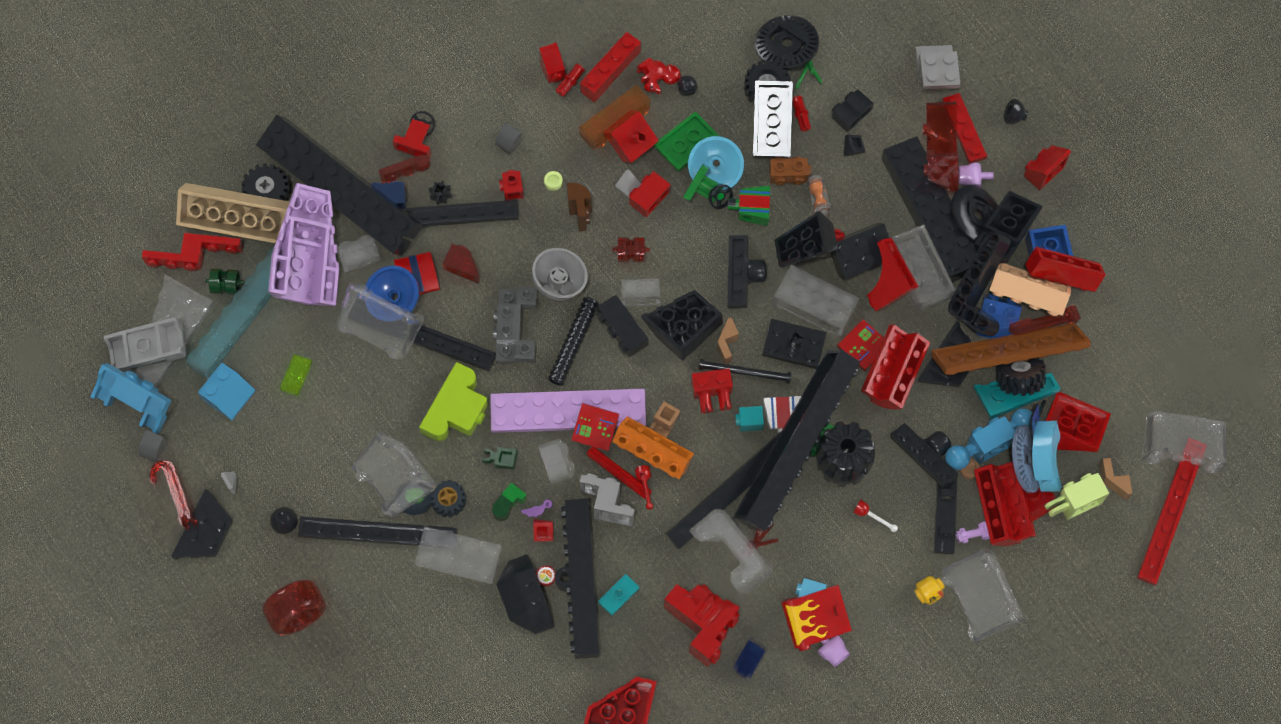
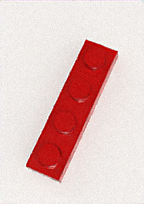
M960 93L942 98L943 106L968 163L971 164L985 160L987 154Z

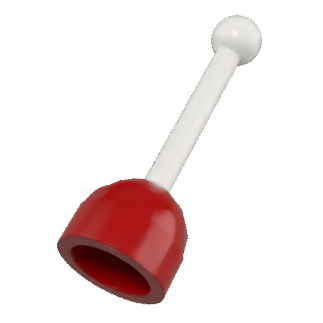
M860 499L853 511L854 514L858 516L869 515L889 527L892 532L898 530L897 525H892L870 512L869 505Z

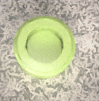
M556 171L548 172L544 177L545 187L551 191L561 188L563 184L561 174Z

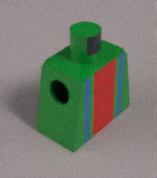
M770 186L740 189L739 199L728 198V209L739 210L738 220L768 226Z

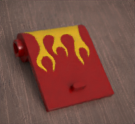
M839 585L781 602L794 649L799 648V651L808 650L812 644L852 631Z

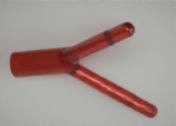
M773 523L760 536V531L756 530L753 542L742 552L746 558L758 547L779 541L776 538L760 542L773 527Z

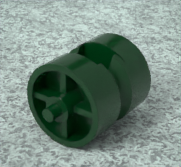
M211 269L209 279H205V283H209L210 293L222 294L225 291L226 294H238L240 284H244V280H240L239 270L227 269L224 272L223 269Z

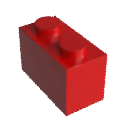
M653 171L642 179L641 185L638 188L635 187L630 192L629 205L644 217H647L670 193L671 184Z

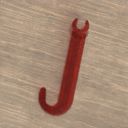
M1076 305L1065 308L1063 316L1059 314L1058 316L1047 315L1014 322L1009 325V332L1013 335H1022L1067 322L1068 324H1076L1081 317Z
M168 460L156 462L151 467L149 473L151 483L154 485L157 483L156 472L159 469H163L178 512L177 520L179 524L187 530L189 529L188 521L196 526L197 520L192 516L174 464Z

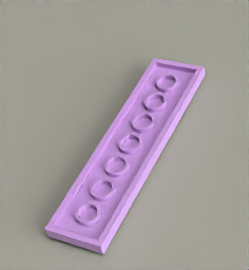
M645 389L491 394V432L574 430L582 403L619 413L615 429H618L620 423L627 416L646 426Z

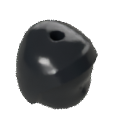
M682 76L677 84L678 91L681 95L694 94L697 90L696 80L692 76Z

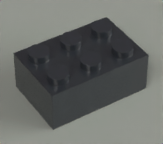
M875 223L836 239L838 249L831 251L830 254L839 278L848 279L882 265V256L877 243L882 239L889 238L884 223Z

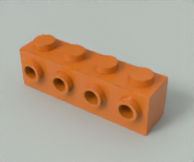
M628 416L620 423L612 441L621 449H626L637 458L644 459L651 463L653 467L660 468L671 477L680 479L685 474L695 454Z

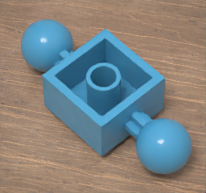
M1024 408L1018 409L1012 414L1010 422H1008L1005 416L1000 419L996 417L988 422V426L984 428L980 426L974 429L966 447L954 445L947 450L945 454L946 462L954 470H961L969 464L971 456L980 465L1009 449L1013 444L1014 433L1018 426L1029 425L1031 427L1030 418L1033 412Z

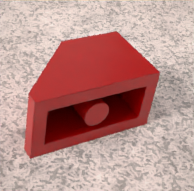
M557 43L539 48L540 66L548 83L561 81L565 75V67Z

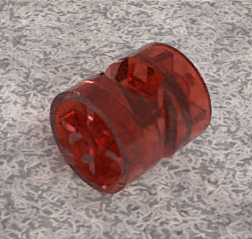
M618 237V246L612 247V251L618 253V262H628L630 259L634 262H644V253L646 251L650 252V248L644 246V237H634L632 240L629 237Z

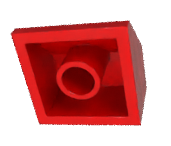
M1051 145L1047 150L1044 148L1037 155L1038 158L1035 161L1031 160L1025 166L1024 177L1040 191L1065 168L1071 151Z

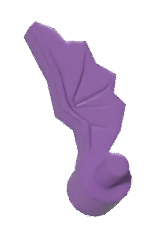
M547 499L541 506H533L532 508L521 510V512L527 514L528 517H537L544 513L545 508H551L553 502Z

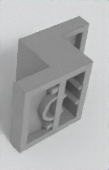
M952 45L918 46L915 48L918 83H922L923 89L960 88L957 51L952 50Z
M594 474L581 475L580 493L597 496L594 506V519L633 527L634 509L626 504L618 506L620 482L613 478L601 479Z

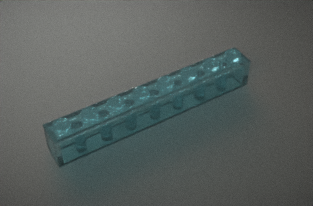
M275 246L269 249L264 261L258 263L256 271L246 279L245 286L241 291L239 290L235 293L233 301L223 309L222 316L218 321L215 320L212 323L210 331L200 339L195 351L193 350L189 353L186 361L189 368L206 379L211 377L272 297L268 292L271 258Z

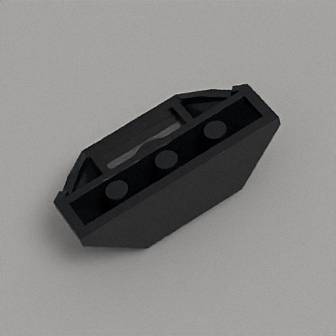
M526 554L508 561L496 585L510 622L534 634L554 628L545 597L528 555Z

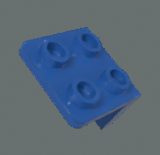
M989 293V295L984 294L981 310L999 322V331L994 336L978 333L977 331L976 334L991 339L1015 334L1022 309L1021 303L1011 301L1010 297L1006 300L992 293Z

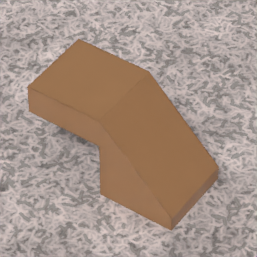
M732 317L727 319L717 344V350L724 364L731 363L732 354L727 344L738 341L739 337Z
M664 401L655 414L654 422L650 429L668 438L681 411Z
M1111 458L1102 459L1099 467L1104 484L1123 499H1129L1133 494L1130 476H1114Z

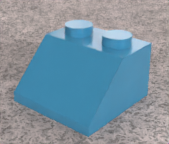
M221 363L198 391V394L208 405L230 420H233L256 390L237 372Z

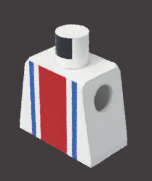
M801 396L763 398L769 430L778 429V433L782 431Z

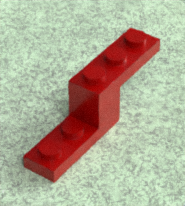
M184 233L180 254L143 250L142 259L150 267L160 265L169 269L180 267L188 271H195V269L201 270L205 249L211 252L221 250L235 254L236 252L242 253L243 244L240 238Z

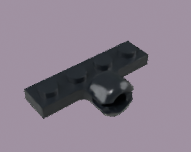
M748 235L729 236L727 302L729 309L747 308L748 285L752 282H764L767 279L765 260L748 259Z
M904 423L890 434V438L943 489L958 477V473L942 459V456L951 447V441L943 432L935 431L927 439H922Z

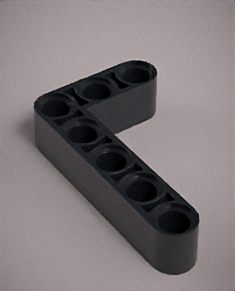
M991 231L986 235L948 304V310L952 315L978 333L989 336L997 334L999 322L976 305L1010 245V239L1007 235Z

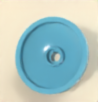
M721 136L707 137L698 142L692 149L688 159V170L692 180L701 165L705 164L709 166L705 176L719 184H726L730 188L739 181L744 169V159L739 147L733 141ZM719 160L720 165L714 166L713 161Z

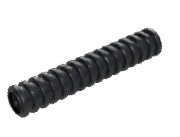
M584 297L583 302L580 304L579 313H576L577 318H574V323L571 324L572 328L569 329V333L566 335L567 338L564 340L565 344H562L563 349H560V354L557 356L558 359L555 360L556 365H553V370L550 371L551 375L548 376V380L555 385H564L563 380L567 378L568 370L571 369L570 364H573V359L576 358L575 354L578 353L577 349L580 348V344L583 342L584 333H587L586 328H589V323L592 321L591 318L594 317L596 308L599 305L595 299Z

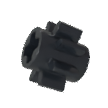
M443 180L441 183L434 182L433 188H429V193H431L430 200L435 199L437 205L443 202L447 204V198H452V194L449 192L451 186H446Z

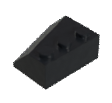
M820 211L774 240L778 265L781 268L838 249L833 223Z
M696 290L674 299V302L666 306L662 305L656 308L655 311L649 314L641 315V318L655 337L682 361L723 324L722 313Z

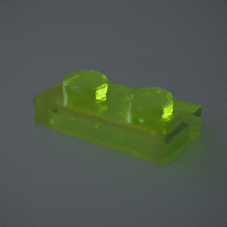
M294 354L280 390L299 397L313 363L312 360Z

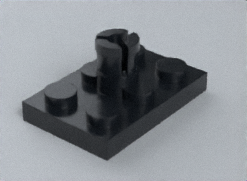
M771 319L762 356L817 369L827 332Z

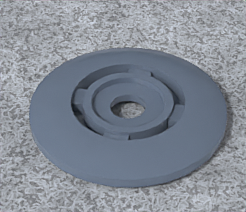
M1020 425L1013 437V465L1021 487L1028 493H1035L1040 486L1038 480L1035 481L1033 471L1031 427L1029 425Z

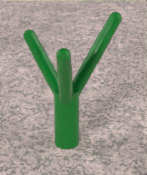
M812 60L805 64L795 89L799 88L808 69L811 74H814L818 82L822 83L821 78L813 67Z

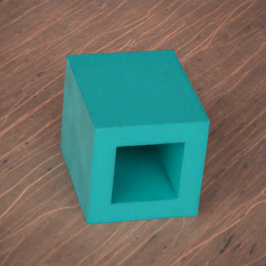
M762 406L739 407L738 414H735L736 426H739L740 432L763 430Z

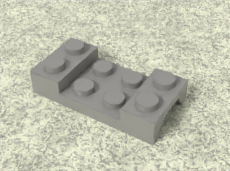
M177 317L104 336L110 352L111 365L122 372L132 371V368L165 359L169 362L187 357L182 322Z

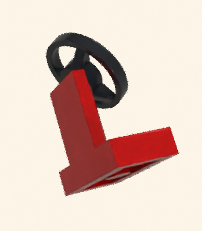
M426 111L416 112L410 119V126L405 137L395 135L393 139L394 149L429 161L431 156L430 147L422 143L425 137L431 135L435 130L436 123L434 117ZM417 114H427L432 121L427 122L426 119H420ZM429 124H433L431 132L427 134L430 128Z

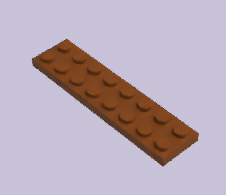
M1075 323L933 349L932 357L946 375H954L958 372L991 368L995 365L1027 361L1037 357L1043 358L1048 355L1064 354L1074 350L1080 351L1090 348L1091 341Z

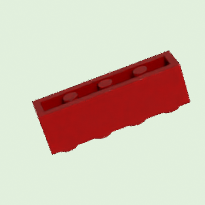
M626 32L580 82V92L595 103L641 52V41Z
M1035 247L1025 264L1030 276L1033 278H1041L1049 282L1077 287L1083 291L1096 292L1106 276L1101 263Z

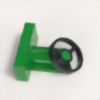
M702 164L683 198L690 201L693 194L697 192L707 198L713 208L723 209L728 206V200L723 205H721V201L724 200L725 194L728 192L729 198H732L733 191L728 185L719 184L705 176L709 166ZM717 201V206L713 205L712 202Z

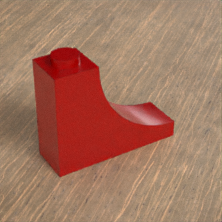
M892 237L882 239L877 243L882 256V271L878 283L867 294L869 303L875 311L887 308L919 287Z

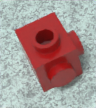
M508 170L502 173V180H499L500 191H504L505 201L524 199L520 171Z

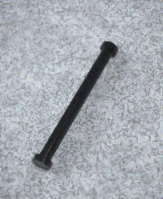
M700 359L699 370L730 368V373L786 381L787 384H790L791 372L785 374L707 362L704 359Z

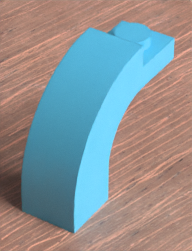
M1038 421L1034 431L1032 446L1033 471L1035 481L1038 480L1041 492L1060 491L1062 487L1056 461L1057 446L1061 437L1057 421Z

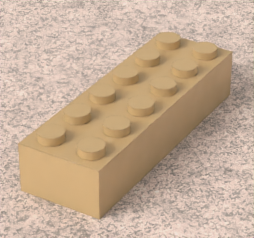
M185 183L178 189L176 225L276 243L289 201Z

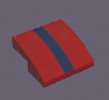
M431 251L394 260L395 266L407 269L416 278L419 286V295L440 290Z

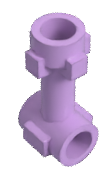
M986 521L979 523V528L965 531L964 528H961L959 531H956L958 543H968L969 538L981 536L982 540L990 539Z

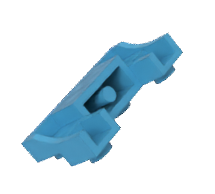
M108 363L102 364L98 372L95 388L90 397L92 399L99 398L104 401L103 405L105 406L112 405L114 399L117 398L137 411L144 412L139 426H147L152 429L153 433H160L167 418L165 414L172 400L160 394L159 390L153 387V383L139 379L136 373L131 371L122 372Z

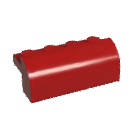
M895 324L889 325L861 392L871 398L870 401L880 407L892 410L902 409L931 342L918 333L907 334Z
M1013 461L1000 466L990 464L974 469L991 545L1010 546L1036 537L1026 491L1021 487L1017 479Z

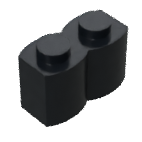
M859 89L855 92L851 91L845 97L844 102L841 104L837 103L833 107L831 118L848 132L871 112L874 103Z

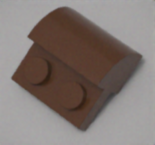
M567 183L569 215L577 214L579 232L586 231V224H590L589 213H592L590 192L579 183Z

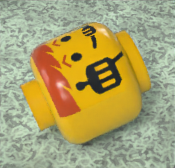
M927 576L916 583V590L914 592L922 604L931 605L943 597L942 589L945 587L939 578L935 579L933 576Z

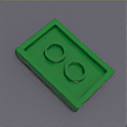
M695 111L654 144V148L677 172H680L688 165L689 155L698 142L707 137L719 135Z

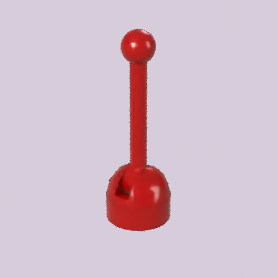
M642 465L635 469V475L637 480L643 482L647 501L646 508L651 510L653 503L650 501L647 481L651 477V471L649 466Z

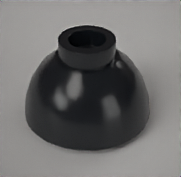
M1015 98L1009 101L1004 111V120L1009 124L1018 123L1021 120L1025 121L1028 116V111L1025 110L1022 102Z
M288 507L277 508L270 517L272 529L279 534L290 533L295 529L298 522L296 513Z

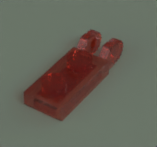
M419 155L379 169L380 180L382 184L390 183L399 177L410 176L415 171L424 172L430 168V159L427 155Z

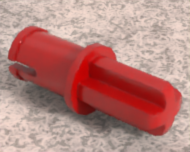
M575 64L568 75H564V80L556 88L558 95L565 96L570 88L577 84L576 81L585 72V69L580 64Z
M795 96L792 98L795 110L794 117L798 120L800 130L806 132L811 129L808 119L809 112L805 108L803 97Z

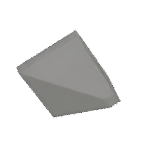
M627 169L615 187L629 198L630 192L635 187L638 188L641 183Z
M222 472L221 476L231 494H236V473Z

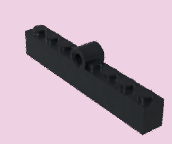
M588 498L565 500V506L561 507L562 518H566V525H562L563 537H567L568 543L564 544V556H568L569 563L557 570L555 583L559 590L567 591V595H571V602H568V614H572L573 622H569V632L574 634V641H570L571 653H575V659L599 657L589 502ZM568 577L569 580L567 582L561 581V578Z

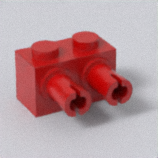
M730 368L692 373L694 399L699 398L702 414L706 413V407L708 413L713 411L710 398L712 396H718L720 411H725V405L727 410L732 409L729 395L732 394L733 389Z

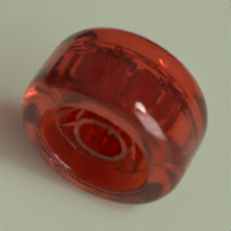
M304 579L292 582L274 592L264 602L262 611L271 630L277 635L286 636L299 632L316 622L324 614L327 605L316 583L312 580Z

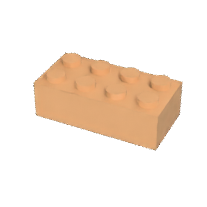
M1000 263L993 276L990 291H993L992 294L998 297H1010V300L1016 303H1027L1029 307L1040 310V308L1045 309L1047 313L1053 316H1058V314L1063 316L1071 295V286L1049 282L1041 278L1036 279L1030 276L1026 270L1006 263Z

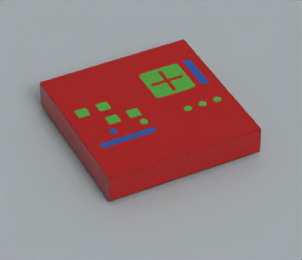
M863 319L837 344V347L859 360V367L865 372L873 364L884 337Z
M582 403L571 440L609 451L619 413Z

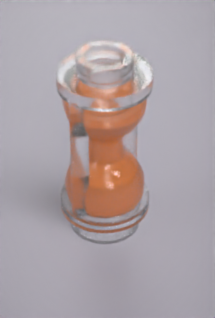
M821 175L811 176L807 179V188L811 197L813 213L815 214L820 211L827 217L832 208L829 203L825 180L822 179Z

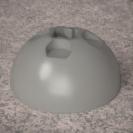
M547 249L536 257L532 266V279L535 287L543 296L554 301H566L576 297L587 283L588 273L584 262L575 253L566 249Z

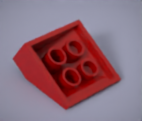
M1058 392L1054 397L1045 421H1057L1061 437L1057 450L1098 452L1111 413Z

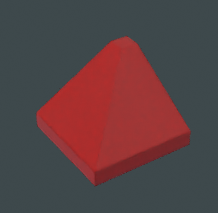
M533 520L534 542L553 541V521Z

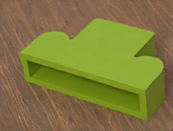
M458 362L455 363L420 424V433L436 441H443L449 435V427L471 436L476 426L483 422L488 402L485 396L473 391L476 388L477 380L476 374L472 369Z

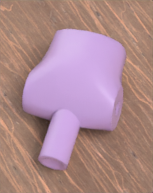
M979 163L959 166V185H976L981 187L982 179L993 180V172H981V165Z
M839 636L821 641L823 645L818 650L819 655L824 660L829 661L834 667L850 655Z

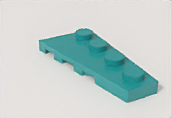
M1052 373L1046 374V384L1043 389L1040 388L1039 392L1034 391L1032 395L1026 393V396H1022V394L1015 396L1012 392L1007 394L1006 390H1000L997 381L990 382L987 385L976 384L973 386L990 420L1060 392V386Z

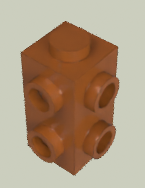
M796 156L787 159L783 157L770 159V184L784 185L785 183L801 185L807 183L808 176H811V165H808L807 158Z

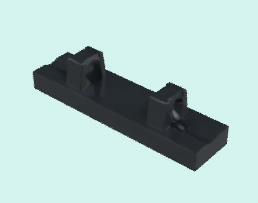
M957 478L944 489L937 483L934 553H955ZM944 496H949V497L952 498V500H950V499H942V498H943Z

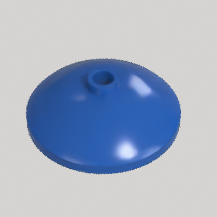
M386 266L377 270L368 279L364 289V303L367 310L375 318L385 322L399 321L408 316L415 308L419 298V286L416 278L411 272L400 266ZM398 294V298L394 300L393 297Z

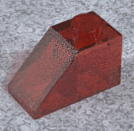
M452 244L443 261L444 270L478 284L480 281L479 273L470 251L463 245Z

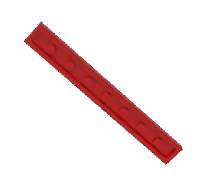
M1190 438L1187 439L1137 579L1152 585L1157 584L1207 445Z

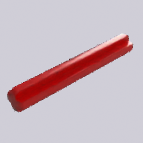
M591 447L588 450L587 456L642 498L646 499L643 483L595 447ZM648 488L649 496H650V495L652 494V491H651V489Z

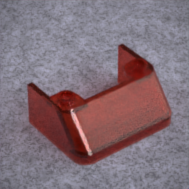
M957 102L926 103L927 124H923V135H927L928 164H924V176H928V180L951 192L957 191Z

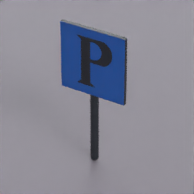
M1045 400L1042 401L1040 408L1039 403H1036L1030 418L1032 446L1034 431L1037 422L1040 421L1041 413L1046 404Z

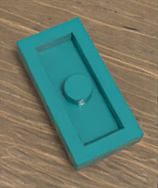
M625 574L598 601V604L613 616L640 587Z

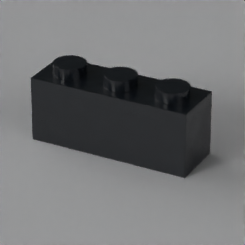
M617 295L597 306L596 316L601 324L605 323L608 327V334L612 339L616 338L618 341L617 345L623 354L626 353L628 357H631L648 346L647 336Z

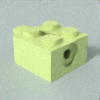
M1089 473L1081 477V481L1077 483L1071 481L1064 485V489L1060 491L1058 498L1045 505L1046 510L1052 509L1048 512L1050 517L1063 512L1067 520L1101 505L1109 495V491L1098 473L1094 475Z

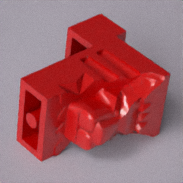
M676 584L664 599V609L697 634L690 644L689 653L707 667L711 663L715 665L721 657V645L727 636L726 633L729 627L733 629L739 621L740 607L727 599L723 601L718 595L713 594L705 584L697 585L690 592Z

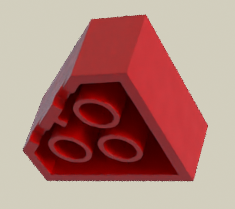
M641 677L632 679L621 688L619 687L603 699L588 706L584 724H648L657 681Z

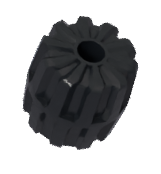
M843 421L837 422L831 430L827 428L816 448L818 471L821 470L823 472V479L828 483L834 482L838 484V487H845L846 484L851 483L853 485L860 483L871 470L875 460V444L872 442V434L868 429H860L859 423L853 421L849 425H845Z

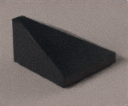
M845 135L844 156L866 152L861 135Z

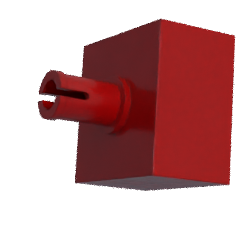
M638 110L628 111L603 132L622 162L627 163L635 161L659 141Z

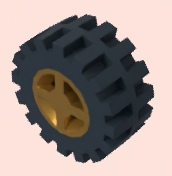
M443 480L440 484L437 483L430 494V498H432L431 505L438 515L441 514L442 517L449 516L450 518L452 515L457 516L459 512L463 511V507L466 504L465 492L462 486L458 485L455 481L447 480V482H444Z

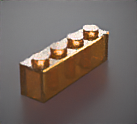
M636 84L579 127V135L593 150L597 147L601 148L607 142V138L603 134L607 128L630 110H638L644 116L650 110L651 100Z

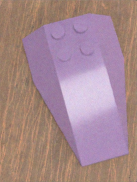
M299 183L295 185L271 258L268 292L274 298L306 305L336 306L339 262H336L335 253H337V245H334L333 234H335V228L332 226L331 220L333 210L330 191Z

